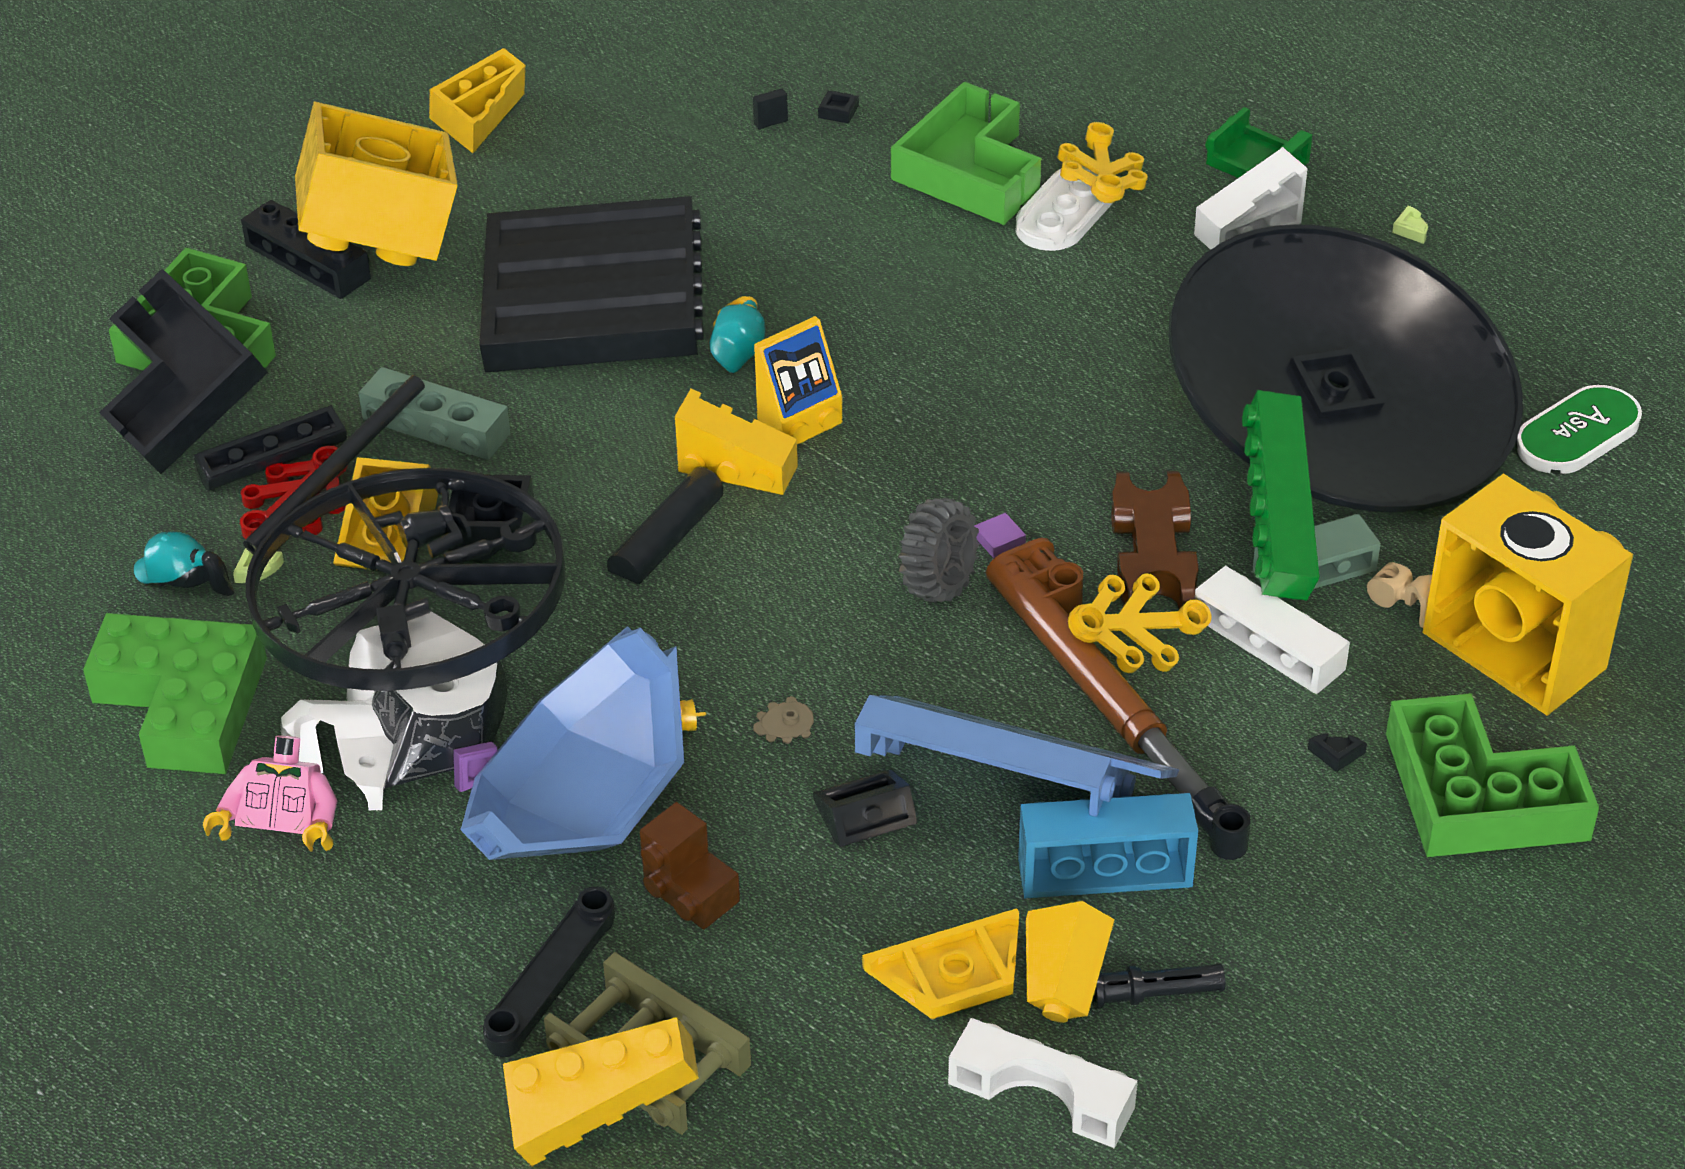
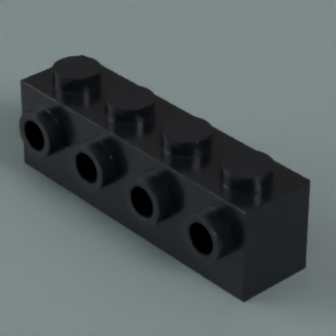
M273 200L262 204L241 219L246 247L339 299H343L371 279L369 258L366 251L350 242L348 248L343 251H331L312 244L307 239L308 233L298 230L297 213Z

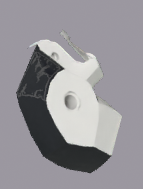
M430 611L426 615L407 621L411 648H408L406 655L401 660V668L443 661L467 653L485 644ZM379 625L362 629L357 633L350 652L349 667L360 669L396 668L395 662L388 659L383 653ZM498 661L468 676L428 687L394 691H368L347 688V701L299 700L281 717V736L301 738L299 761L317 763L320 766L321 773H323L315 726L320 720L334 725L344 774L354 780L365 794L369 810H382L383 790L385 788L454 770L453 749L487 742L493 743L504 716L507 698L505 672L501 662Z

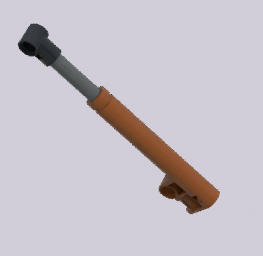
M1042 537L996 556L987 567V579L1125 739L1128 745L1137 754L1146 753L1153 763L1179 769L1177 777L1167 779L1180 794H1191L1196 821L1210 836L1213 853L1225 860H1235L1244 856L1248 850L1250 815L1248 811L1239 805L1231 804L1219 789L1212 786L1209 787L1168 740L1166 737V725L1094 642H1083L1071 632L1068 625L1069 614L1075 607L1082 605L1083 601L1082 568L1075 563L1058 559L1054 555L1055 549L1052 542Z

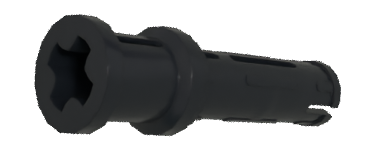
M1216 963V965L1141 971L1140 967L1133 965L1127 966L1126 971L1100 972L1092 1004L1095 1009L1103 1008L1104 1003L1129 1001L1131 1005H1139L1140 1002L1144 1001L1145 997L1209 991L1221 992L1225 990L1226 984L1224 968L1221 963Z

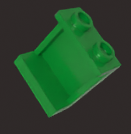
M1243 107L1234 116H1230L1220 128L1211 132L1205 144L1207 165L1240 178L1281 148L1287 150L1305 166L1310 161L1313 134L1300 130L1289 141L1251 126L1249 124L1250 109Z

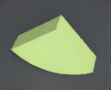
M1407 206L1393 223L1392 233L1424 244L1428 225L1421 218V213L1417 209Z
M246 548L233 572L235 583H246L248 567L253 557V554ZM276 551L264 568L260 580L271 576L284 563L282 552Z

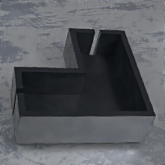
M163 269L139 290L140 294L156 311L153 316L132 296L109 318L119 331L152 363L99 412L160 474L172 465L268 373L257 358Z

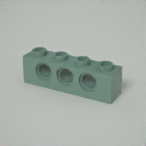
M381 367L358 392L363 420L366 421L410 375ZM422 380L425 388L386 426V428L486 460L493 456L511 434L507 406Z

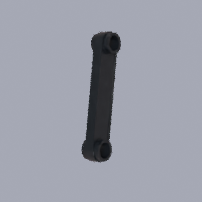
M595 886L586 888L579 894L577 901L494 1010L487 1014L483 1024L484 1042L490 1053L498 1057H510L521 1049L522 1043L605 932L612 927L615 919L614 900L609 891Z

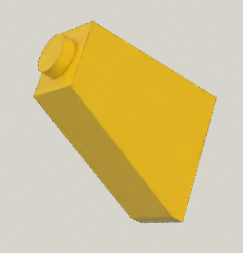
M1084 901L1028 911L1026 917L1027 1002L1043 1010L1042 1015L1055 1022L1065 1023L1071 1018L1088 1016L1115 920Z

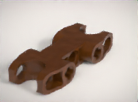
M1167 471V483L1164 487L1148 491L1137 488L1132 484L1129 472H1116V483L1112 491L1113 534H1132L1134 551L1118 552L1117 576L1125 584V591L1120 598L1125 605L1133 593L1134 582L1142 574L1148 573L1155 576L1160 584V589L1155 595L1172 598L1180 609L1187 601L1195 600L1199 571L1196 551H1177L1175 533H1189L1191 525L1189 492L1181 478V474L1179 471ZM1142 583L1143 587L1150 591L1149 586Z

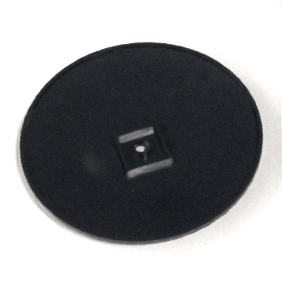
M1277 225L1251 230L1236 235L1205 253L1184 277L1174 298L1169 317L1168 337L1172 362L1181 387L1207 427L1242 460L1250 464V456L1245 455V442L1248 433L1247 427L1242 425L1243 410L1246 404H1251L1257 390L1301 396L1312 498L1334 505L1374 512H1409L1442 506L1465 497L1492 478L1504 464L1516 442L1523 414V392L1514 358L1503 336L1479 304L1453 280L1426 261L1383 240L1358 232L1320 225ZM1329 381H1332L1336 385L1342 386L1343 388H1337L1333 386Z

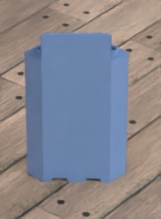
M869 695L855 722V753L870 757L872 753L886 756L887 752L900 755L906 742L1091 791L1089 815L1097 817L1103 801L1110 802L1112 798L1132 796L1136 775L1130 774V771L1159 779L1177 777L1179 769L900 696Z

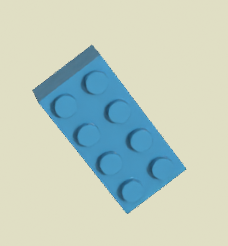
M1190 793L1112 798L1110 802L1103 801L1097 817L1089 815L1090 799L1021 804L1018 861L1024 898L1193 887L1198 827Z

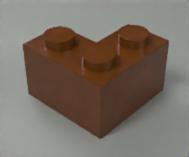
M676 801L640 829L644 886L653 897L662 898L674 907L681 918L686 921L691 920L701 929L705 930L740 902L739 874L708 852L707 823Z

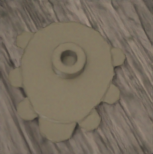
M790 696L786 698V702L780 704L771 702L767 706L769 709L767 713L761 711L756 715L759 722L754 724L753 731L759 736L766 735V741L769 743L774 742L777 737L782 738L783 743L789 744L792 738L801 736L807 739L811 736L810 728L814 723L813 712L807 705L798 702L795 697Z

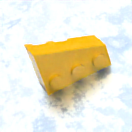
M504 48L430 89L429 119L445 132H448L451 137L471 153H474L524 95L526 65Z
M691 388L675 415L678 472L690 474L696 467H705L713 471L722 482L783 495L798 467L797 439L756 419L750 423L731 414L733 408L722 404L719 408L700 399V392Z

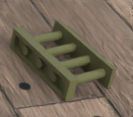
M614 952L603 962L606 990L570 1024L563 1022L551 1013L544 1017L547 1046L553 1051L590 1041L591 1039L584 1034L617 1002H625L638 1010V1012L616 1033L677 1017L692 1036L693 1046L706 1055L697 1064L699 1079L647 1106L643 1103L639 1107L647 1111L657 1124L663 1127L668 1125L682 1135L688 1129L685 1101L718 1068H727L740 1077L751 1066L750 1038Z

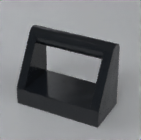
M886 770L813 792L815 805L834 842L839 847L918 824L910 785L892 770Z

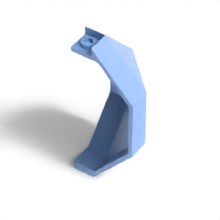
M627 626L535 704L474 779L461 831L489 860L600 851L623 843L684 764L676 646L662 651L658 647L656 640L651 635L645 633L641 627L632 631Z

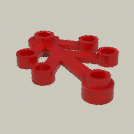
M323 446L313 453L312 459L309 461L289 464L276 463L267 466L265 469L267 485L251 484L245 486L241 490V498L244 507L248 509L261 507L265 503V499L281 498L266 511L252 510L242 515L240 518L242 536L247 539L338 448L335 446ZM348 465L325 487L326 491L339 486L338 476L347 470ZM305 475L300 480L289 481V477ZM346 505L329 512V514H339L343 512L346 508ZM321 517L303 527V531H308L314 535L319 534L323 529Z

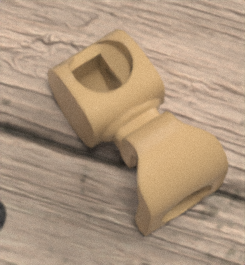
M1391 562L1386 564L1368 582L1367 592L1377 605L1384 608L1393 606L1401 599L1405 600V604L1412 606L1419 600L1421 605L1419 625L1423 628L1432 575L1418 576L1413 581L1410 569L1401 564Z

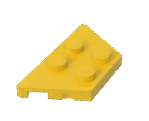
M1016 908L862 955V967L865 972L931 1019L1012 995L1014 991L1019 911Z

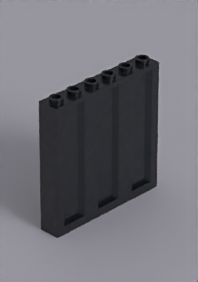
M692 196L487 213L480 327V351L485 373L698 355V340H704L702 318L697 319L698 317H703L702 296H697L703 295L701 274H696L702 273L701 252H697L702 251L700 209L693 210Z

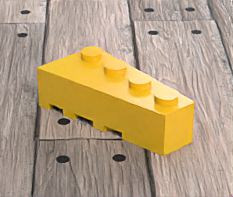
M676 1017L504 1063L503 1068L514 1149L531 1166H534L545 1160L546 1154L563 1145L566 1148L583 1140L582 1135L605 1123L607 1126H610L623 1119L622 1114L643 1103L647 1106L699 1079L692 1036Z

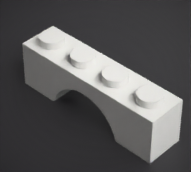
M971 1018L949 1056V1085L988 1100L998 1093L1016 1086H1034L1048 1090L1058 1096L1069 1109L1073 1133L1115 1148L1135 1109L1137 1080L1127 1077L1120 1071L1108 1070L1087 1062L1080 1056L1068 1055L1047 1047L1035 1039H1026L1010 1033L995 1024H986Z

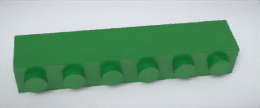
M1257 390L1251 404H1246L1242 415V425L1247 427L1248 433L1245 442V455L1250 456L1247 483L1248 486H1252L1253 490L1250 515L1255 516L1256 524L1252 541L1253 546L1258 547L1255 575L1256 578H1260L1262 595L1307 601L1320 576L1301 396Z

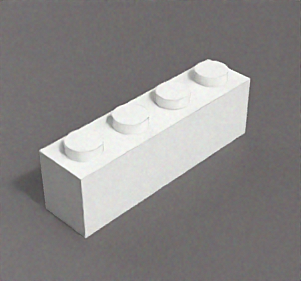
M1226 565L1196 588L1195 600L1205 603L1211 611L1212 619L1208 627L1316 695L1346 670L1350 645L1348 640L1313 620L1307 614L1279 599V597L1262 595L1260 586Z

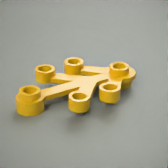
M1093 122L1088 125L1085 140L1087 141V146L1094 150L1095 159L1080 151L1077 146L1063 143L1060 145L1057 156L1063 162L1060 176L1069 181L1080 179L1091 186V192L1096 198L1104 203H1113L1121 200L1127 188L1143 190L1148 178L1147 174L1141 171L1144 157L1138 153L1129 152L1125 154V157L1110 163L1107 147L1111 144L1114 130L1105 123ZM1082 166L1086 167L1087 169H1089L1090 171L1094 172V173L1097 174L1098 176H1095L1094 174H1092V173L1088 172L1087 170L1083 169ZM1125 170L1128 171V175L1126 176H1116V174H1119Z
M1148 573L1142 574L1134 582L1133 593L1119 614H1105L1110 603L1116 601L1125 591V584L1119 576L1108 575L1099 584V593L1091 604L1078 605L1070 612L1068 625L1073 635L1079 640L1087 643L1097 641L1117 656V665L1125 673H1134L1143 664L1144 655L1140 649L1126 645L1111 631H1122L1152 655L1151 660L1156 669L1167 672L1178 663L1179 654L1173 646L1163 644L1146 629L1179 628L1185 634L1196 635L1201 633L1210 624L1212 615L1208 606L1199 600H1189L1175 612L1139 613L1147 600H1150L1160 589L1158 579ZM1142 583L1148 585L1150 591L1146 590L1143 587ZM1107 584L1112 585L1116 592L1111 591ZM1161 654H1164L1165 656H1167L1168 659H1169V662L1165 661V660L1162 658ZM1126 655L1130 656L1134 660L1135 664L1130 663L1127 660Z

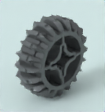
M949 498L927 499L924 504L917 505L916 513H910V523L903 527L905 535L903 540L899 541L902 544V551L898 555L902 559L899 572L904 574L902 579L903 585L908 586L909 593L916 595L917 598H923L924 601L934 603L936 601H952L955 596L961 595L963 587H968L969 575L975 573L973 566L975 560L978 559L976 550L980 543L977 542L976 537L979 529L974 527L976 518L971 515L970 508L963 506L962 502H956L954 499Z

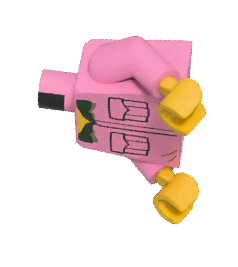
M275 736L274 757L254 759L240 771L227 788L216 809L217 812L210 813L205 817L203 827L206 836L211 834L212 828L216 825H223L219 832V837L221 841L228 840L232 833L229 820L235 819L234 826L303 834L302 840L310 852L313 851V844L318 838H321V845L325 851L333 847V840L327 831L331 830L337 798L326 776L321 773L319 764L299 761L301 738Z

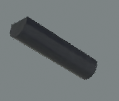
M332 405L194 454L195 464L204 487L209 491L264 471L267 466L276 463L283 464L311 454L320 447L333 446L346 441L347 430Z
M696 467L608 558V571L640 585L723 496V485L719 477L708 468Z

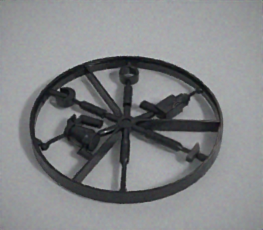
M448 468L403 469L365 476L333 487L309 499L283 517L268 532L253 554L246 576V598L252 624L259 640L278 661L291 670L307 678L342 688L368 691L408 690L446 683L468 676L504 659L523 646L542 628L554 612L562 595L566 569L562 540L556 523L549 512L525 491L501 479L466 470ZM418 489H436L437 493L442 495V505L438 506L437 510L407 513L405 517L401 511L374 518L363 499L382 494ZM448 489L452 491H467L502 500L519 508L536 521L520 527L519 518L511 519L501 526L500 538L492 541L483 539L449 551L463 544V537L458 527L463 529L467 538L472 537L470 525L464 515L453 513L449 508V493L447 491ZM352 503L390 562L350 544H337L308 531H303L302 528L319 517ZM391 525L398 526L400 537L406 547L403 562L382 528ZM544 530L551 540L556 554L555 563L461 564L490 554L493 548L501 545L511 552H522L531 549L536 544V534ZM290 537L313 542L336 551L340 558L370 570L377 569L388 575L374 580L370 585L366 581L310 601L307 607L291 612L287 604L278 606L279 616H273L262 620L257 609V591L263 570L276 551ZM426 544L431 558L441 554L444 556V558L438 557L421 564L415 563L418 548ZM550 584L540 603L528 616H521L520 605L513 597L498 596L483 602L480 596L453 586ZM417 586L433 593L436 592V596L468 609L484 610L485 623L490 629L507 631L491 642L462 655L430 664L401 668V660L406 655L408 648H411L407 621L430 613L427 597L406 604L409 589ZM367 598L305 655L292 650L270 632L280 628L284 622L289 631L300 633L299 623L296 619L306 615L318 616ZM394 600V605L387 606L390 602ZM502 611H508V612H510V613H508V614H506V615H503V616H497V615H495V614L500 613V612H502ZM377 615L383 653L388 659L395 662L396 668L360 669L325 662Z

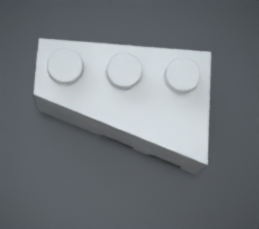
M1281 148L1196 207L1194 235L1211 250L1218 244L1251 230L1277 225L1301 224L1308 168L1287 150Z

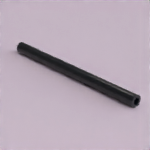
M411 375L243 542L245 548L251 554H254L264 537L283 517L309 499L317 496L425 388L423 381L419 377Z

